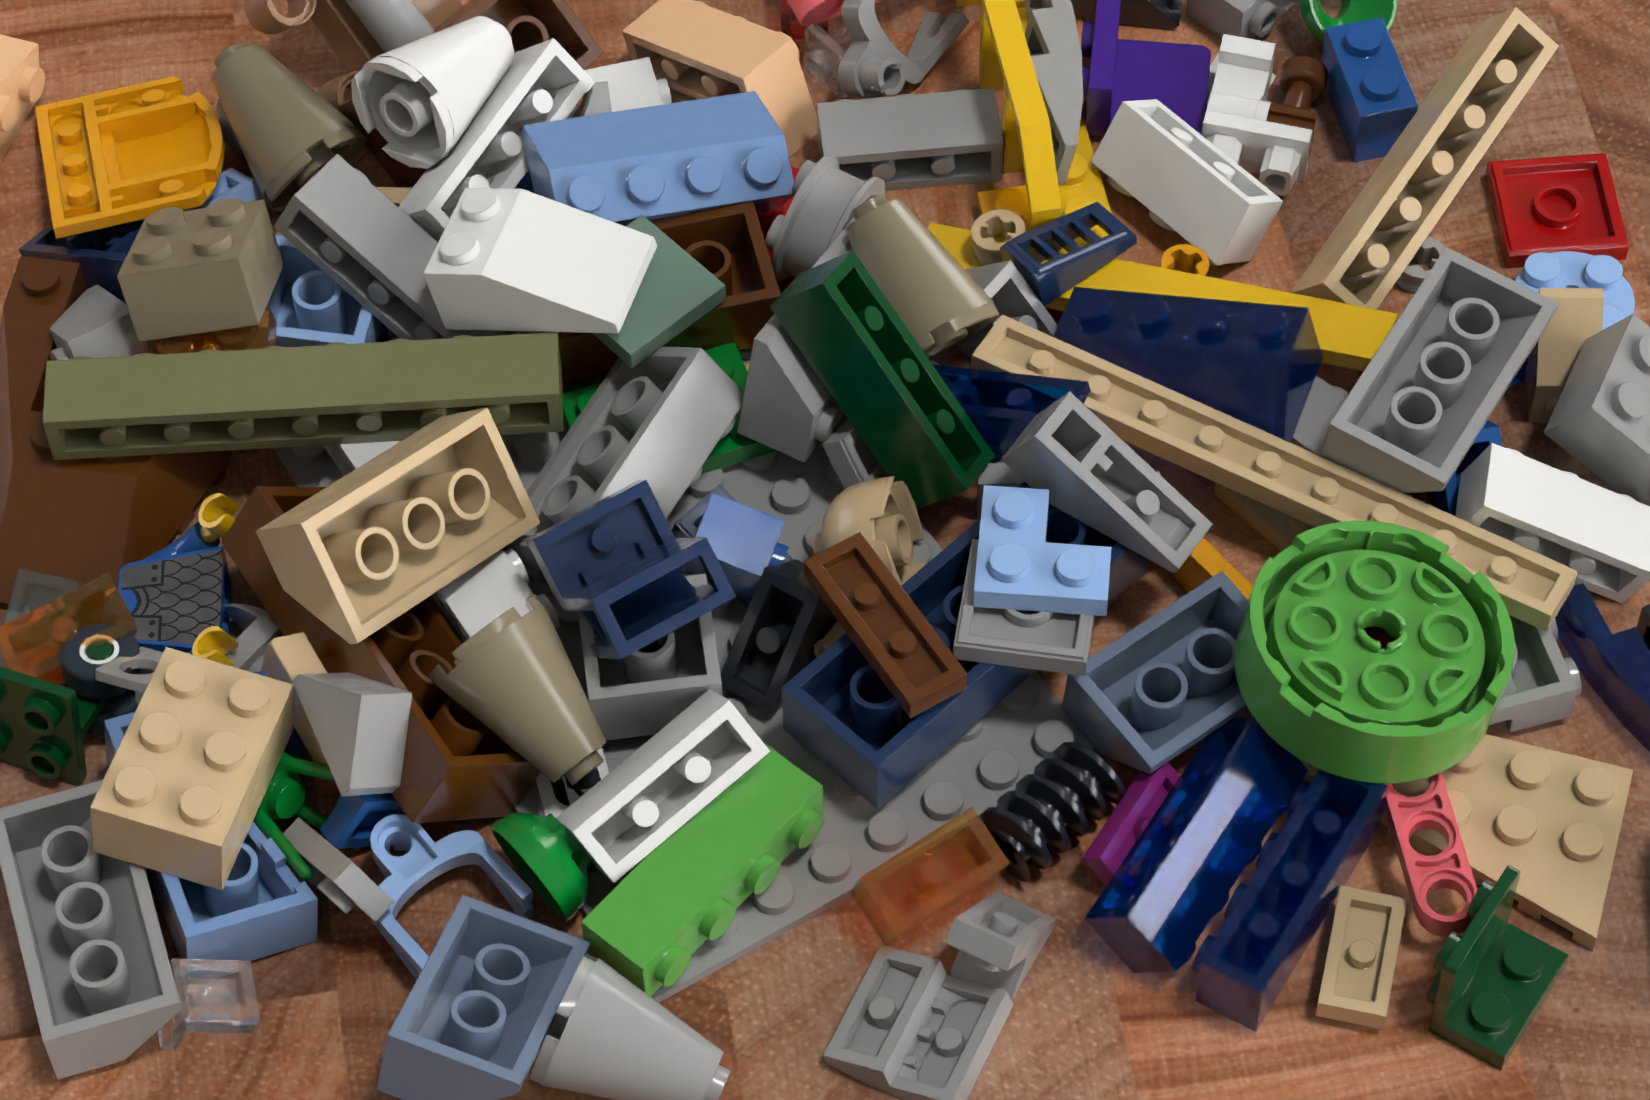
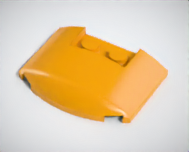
M171 76L36 106L35 111L52 225L56 239L143 220L145 217L163 208L179 207L182 210L196 208L209 199L220 178L225 146L219 119H217L216 113L208 100L199 91L189 97L182 95L181 92L184 91L182 80Z

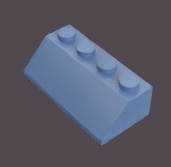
M755 91L528 124L521 127L535 194L623 226L629 225L641 215L649 221L750 201H753L756 213L776 211L795 195L792 193L794 180L784 134Z

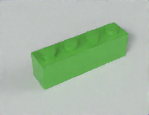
M766 744L765 746L770 751L767 755L650 852L581 922L583 940L590 942L587 954L597 959L600 958L650 997L662 985L669 987L677 982L689 966L691 955L708 938L710 940L719 938L731 925L736 915V909L752 892L755 894L764 892L775 880L781 863L796 847L804 849L809 846L818 836L824 825L823 785Z

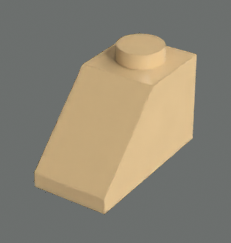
M1539 288V294L1559 303L1556 313L1523 363L1528 423L1549 422L1585 340L1602 331L1603 288Z

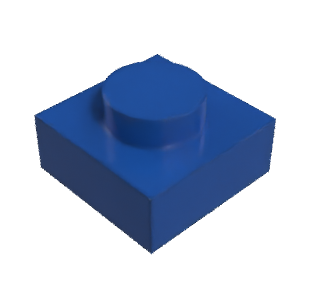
M392 793L343 797L340 795L336 807L320 830L327 841L337 849L371 847L370 837L374 826L387 816L394 814L405 815V813L398 806L397 800Z

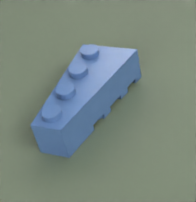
M135 712L104 720L108 768ZM254 821L251 824L223 890L146 868L187 980L317 941V897L305 882L300 883L286 865L285 855L272 838L266 839Z

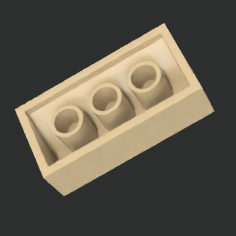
M487 407L439 417L255 532L283 590L349 644H357L539 525L540 521Z

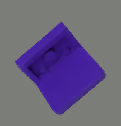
M1097 0L1095 22L1083 21L1081 41L1082 57H1091L1090 67L1082 66L1083 102L1087 103L1086 128L1088 135L1104 136L1123 101L1152 99L1160 101L1202 135L1203 121L1207 110L1210 50L1202 45L1118 39L1121 0Z

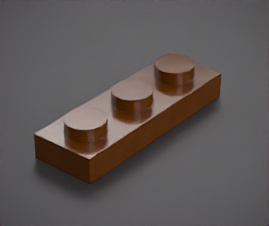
M861 532L804 561V576L909 718L922 713L967 688V672Z

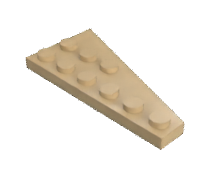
M1249 709L1233 718L1229 734V744L1294 781L1302 779L1309 781L1335 796L1334 804L1355 816L1358 811H1361L1388 827L1387 834L1392 836L1377 783L1342 778L1307 764L1292 755L1269 736L1256 721ZM1485 734L1467 757L1442 772L1476 885L1482 884L1485 880L1496 884L1507 865L1518 869L1521 873L1514 899L1519 901L1517 908L1537 920H1540L1542 916L1547 917L1573 932L1572 940L1593 951L1633 769ZM1427 778L1411 782L1392 783L1398 793L1407 797L1422 795L1430 786ZM1432 829L1419 830L1409 839L1411 847L1425 856L1437 855L1448 845L1445 837Z

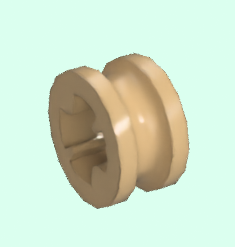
M997 209L980 215L974 221L971 228V237L975 258L980 265L984 266L1002 262L1000 247L1026 232L1025 223L1020 215L1010 210ZM1003 236L1006 242L997 244L994 238Z

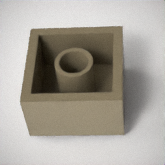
M228 198L217 201L208 208L183 211L179 207H168L145 217L117 277L138 340L141 342L259 325L284 263L264 199L242 202L238 198Z

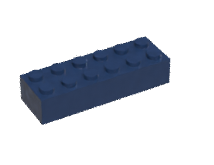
M1025 481L1018 486L1019 488H1031ZM1049 504L1046 542L1111 547L1107 607L1148 572L1149 559ZM981 518L901 585L952 654L972 539L979 540ZM845 633L782 686L783 729L878 809L1030 676L1035 669L958 660L967 672V688L922 713L909 718L849 635Z

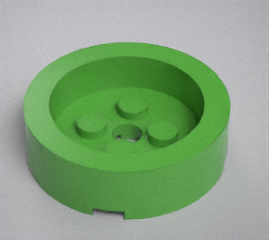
M1377 521L1335 522L1312 528L1295 536L1292 545L1280 552L1276 557H1269L1256 577L1236 638L1234 650L1236 679L1248 709L1266 733L1292 755L1311 766L1342 778L1370 783H1403L1428 778L1451 768L1467 757L1485 735L1506 687L1514 663L1515 639L1512 622L1503 600L1489 579L1481 571L1473 575L1463 565L1447 555L1449 549L1447 544L1420 531L1391 523ZM1373 626L1383 628L1395 641L1389 642L1386 648L1381 649L1380 642L1370 638L1364 629Z

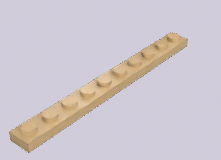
M1003 314L972 354L971 372L1046 406H1050L1068 392H1071L1123 441L1311 526L1318 527L1343 521H1377L1404 526L1434 537L1449 546L1447 555L1463 565L1473 575L1481 571L1489 579L1503 600L1510 616L1546 632L1574 587L1577 570Z

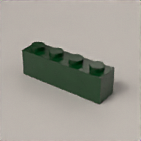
M854 250L800 273L772 303L770 308L889 477L895 476L893 482L903 481L908 487L916 509L966 491L993 459L995 454Z

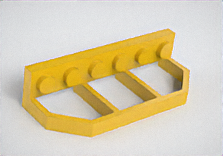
M955 0L957 7L981 4L979 88H995V92L1003 90L1002 170L1003 174L1024 171L1029 206L1028 231L1095 202H1099L1111 213L1099 169L1091 162L1094 152L1082 112L1077 147L1065 185H1058L1050 121L1025 38V31L1029 20L1024 6L1025 0ZM1098 225L1091 228L1100 238L1108 236ZM1080 236L1074 240L1081 247L1088 244Z

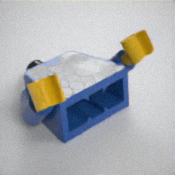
M215 493L207 497L198 511L199 522L194 524L175 542L141 561L125 564L119 570L118 602L82 603L81 628L93 624L116 625L129 631L136 638L139 647L142 646L164 652L165 648L168 647L234 667L233 662L225 656L229 651L235 650L239 646V643L230 636L231 617L224 609V606L231 604L232 579L224 547L218 546L220 538L224 539L236 518L232 515L238 512L239 504L221 493Z

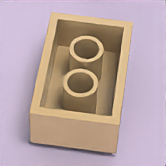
M166 647L91 804L93 852L223 890L293 731L294 685Z

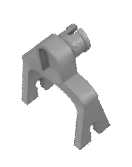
M845 0L842 5V18L849 34L854 40L839 64L838 81L841 89L851 97L874 98L881 93L889 96L896 95L901 91L904 83H920L970 21L964 14L950 13L945 20L940 12L926 11L906 57L893 45L882 30L875 13L876 0Z

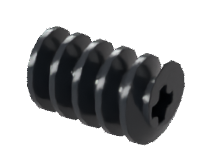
M1063 742L1053 751L1052 758H1045L1035 766L1034 774H1026L1016 783L1015 791L1008 790L997 799L996 807H988L978 816L977 826L980 838L987 852L999 866L1018 880L1030 883L1031 873L1026 861L1042 870L1048 868L1052 864V857L1047 846L1055 852L1062 854L1071 847L1070 838L1066 830L1075 836H1084L1089 831V822L1085 814L1091 819L1102 820L1108 815V807L1104 799L1118 805L1126 790L1115 771L1099 755L1078 743Z

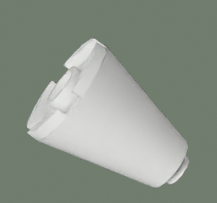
M476 16L371 58L363 65L361 71L354 76L351 82L352 102L360 123L368 133L376 128L386 141L389 142L382 149L391 158L415 168L427 169L449 155L513 63L514 48L511 36L500 23L484 16Z

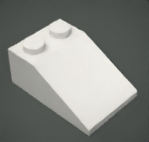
M465 188L423 272V276L445 329L619 333L657 248V244L653 236L524 189Z

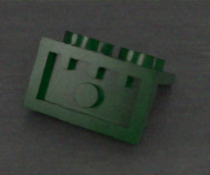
M1507 865L1496 884L1485 880L1479 887L1467 911L1466 916L1472 920L1465 933L1461 936L1453 931L1438 953L1433 968L1439 972L1426 997V1001L1434 1004L1428 1031L1499 1070H1502L1564 970L1568 959V954L1508 923L1521 871L1510 865Z

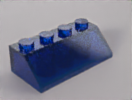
M1074 287L1054 333V338L1290 443L1323 359L1309 308Z

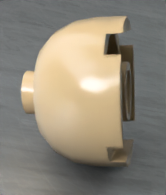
M895 476L867 480L847 487L833 499L822 520L821 534L815 535L813 539V554L816 555L861 532L900 585H903L926 565V560L913 564V542L924 540L916 505L908 487L903 481L893 482Z

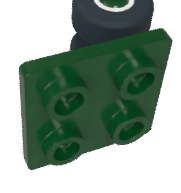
M93 624L75 631L65 640L60 651L61 670L65 681L62 685L0 667V762L32 771L45 779H58L73 785H81L87 776L83 746L85 734L92 737L105 738L104 720L135 712L138 707L135 701V691L96 680L95 669L118 657H134L138 655L140 648L136 638L126 629L112 624ZM128 667L124 672L140 675L141 668L131 669V667Z

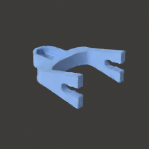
M402 814L387 816L374 826L370 837L372 855L380 871L386 877L378 887L394 903L376 922L374 920L372 922L416 980L429 956L395 919L408 899L439 875L459 866L478 865L483 868L519 916L529 919L534 915V906L531 904L533 891L478 832L473 830L455 832L435 843L419 823H412L407 815ZM392 846L395 851L404 850L408 853L400 857L390 855V847Z

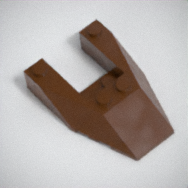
M21 256L4 302L0 325V609L24 612L25 606L31 607V613L41 614L43 608L50 605L49 616L63 617L67 603L62 602V600L73 597L74 602L69 618L81 620L82 603L118 602L119 570L125 564L143 560L166 547L175 534H183L195 517L193 510L211 485L218 486L224 478L232 450L67 460L53 459L43 426L46 361H52L50 351L57 348L49 328L87 290L81 264L77 262ZM242 327L183 335L180 337L175 354L195 353L207 349L219 351L245 350L241 333Z

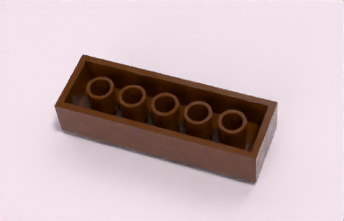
M256 486L221 544L238 567L241 576L249 583L269 612L271 620L279 627L284 636L304 632L327 673L350 672L412 692L401 784L392 793L400 809L408 816L412 823L504 817L508 813H513L515 807L518 806L540 774V771L440 689L429 676L438 664L446 674L456 667L454 664L456 659L452 652L464 643L432 596L418 603L361 642L349 644L283 590L255 532L326 487Z

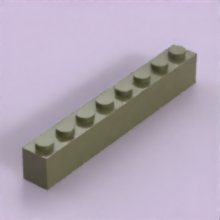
M521 332L515 335L481 337L460 335L445 339H394L389 342L356 344L333 342L320 346H267L262 349L231 351L207 349L195 353L159 355L141 353L135 356L106 358L81 356L70 360L46 361L43 426L54 460L402 441L441 416L487 407L500 435L563 432L562 366L558 332Z

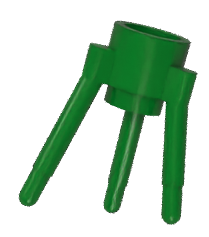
M283 752L253 821L268 839H273L285 855L288 864L295 869L301 878L306 880L312 877V868L271 819H287L297 815L320 830L328 817L304 803L306 791L303 784H301L298 774L333 782L335 780L328 765L294 758ZM356 847V848H350V849H352V850H354V851H358V850H360L362 847Z

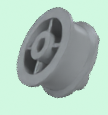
M831 155L824 156L817 163L807 160L795 178L792 193L795 196L786 215L780 214L776 217L765 239L767 249L773 252L771 264L776 279L782 281L789 276L796 278L800 273L811 269L853 218L851 211L877 195H885L884 180L874 176L865 182L839 170L838 159Z

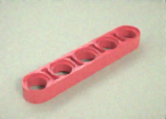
M1382 636L1370 637L1380 642L1381 649L1386 648L1389 642H1393L1392 639ZM1442 772L1428 777L1429 789L1417 797L1401 795L1394 789L1392 783H1377L1413 909L1420 925L1428 932L1441 937L1449 936L1453 931L1457 934L1465 932L1472 920L1466 915L1477 892V887ZM1432 829L1441 833L1448 845L1437 855L1425 856L1419 854L1411 847L1409 839L1419 830ZM1449 888L1461 894L1466 905L1457 914L1443 916L1437 914L1429 907L1427 897L1437 889Z

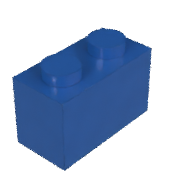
M1381 17L1328 27L1325 29L1321 62L1329 72L1325 90L1353 162L1385 157L1418 110L1417 101L1385 22Z

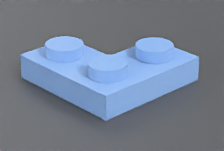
M984 485L973 606L1107 616L1111 547L1046 542L1049 508L1048 489Z

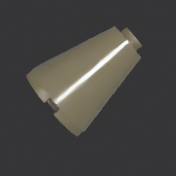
M238 42L226 48L215 59L214 64L217 68L211 76L212 83L261 196L273 212H283L294 194L336 154L340 155L352 167L364 155L367 147L363 141H367L361 129L261 45L250 44L245 46L243 42Z
M880 194L863 202L851 211L855 221L846 228L852 250L859 257L930 362L939 358L937 353L953 344L959 347L986 330L1000 318L995 302L900 198L888 202L885 195Z
M535 594L526 598V607L530 611L529 613L521 617L514 607L510 608L452 652L456 659L454 661L456 667L446 674L438 664L429 676L440 689L549 780L555 783L565 776L574 785L604 762L597 751L607 741L547 609Z

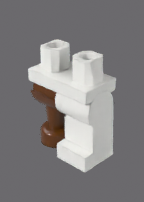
M1223 34L1218 66L1203 121L1202 136L1247 172L1260 174L1259 182L1274 194L1287 196L1295 181L1304 182L1316 121L1315 112L1310 109L1311 102L1317 101L1323 96L1329 72L1326 66L1315 58L1309 56L1291 57L1283 64L1279 79L1280 89L1286 96L1283 104L1268 102L1266 100L1271 85L1276 43Z

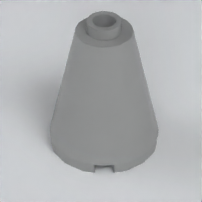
M585 954L558 1007L557 1016L549 1035H546L529 1079L545 1087L611 1100H718L731 1070L719 1065L724 1051L600 958L597 959Z

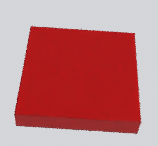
M1606 153L1491 161L1487 163L1485 176L1506 269L1524 267L1528 257L1538 252L1574 251L1593 256L1608 255L1616 260H1626L1629 244Z

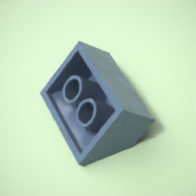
M1223 571L1219 572L1089 657L1086 676L1068 674L1062 710L1102 756L1151 774L1248 709L1236 679L1234 650L1236 638L1249 600Z
M462 895L387 1035L376 1090L401 1100H498L518 1094L555 1020L556 1012L583 956L588 952L590 942Z

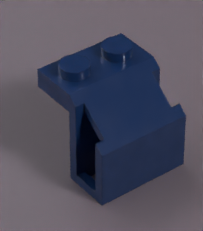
M646 479L638 480L526 539L555 599L563 610L581 611L601 638L600 641L591 645V648L599 658L623 659L736 597L707 537L675 538ZM698 557L711 585H701L694 589L678 567Z

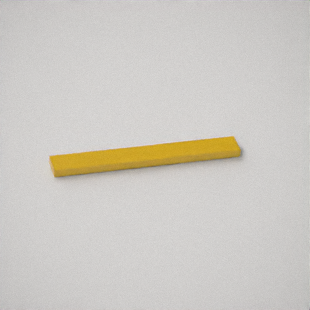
M930 222L928 226L929 231L965 270L982 266L975 258L971 230ZM1003 236L994 238L997 244L1006 242ZM1063 248L1057 251L1060 255L1068 253ZM1116 258L1045 306L1046 308L1360 371L1366 369L1398 320L1397 313ZM1044 260L1041 264L1048 262V260Z

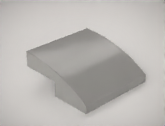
M880 945L823 1057L827 1064L841 1072L903 1100H967L1014 1005L1008 991L1005 989L947 975L939 959Z

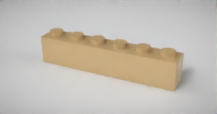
M1517 7L1480 21L1290 293L1378 309L1559 45Z

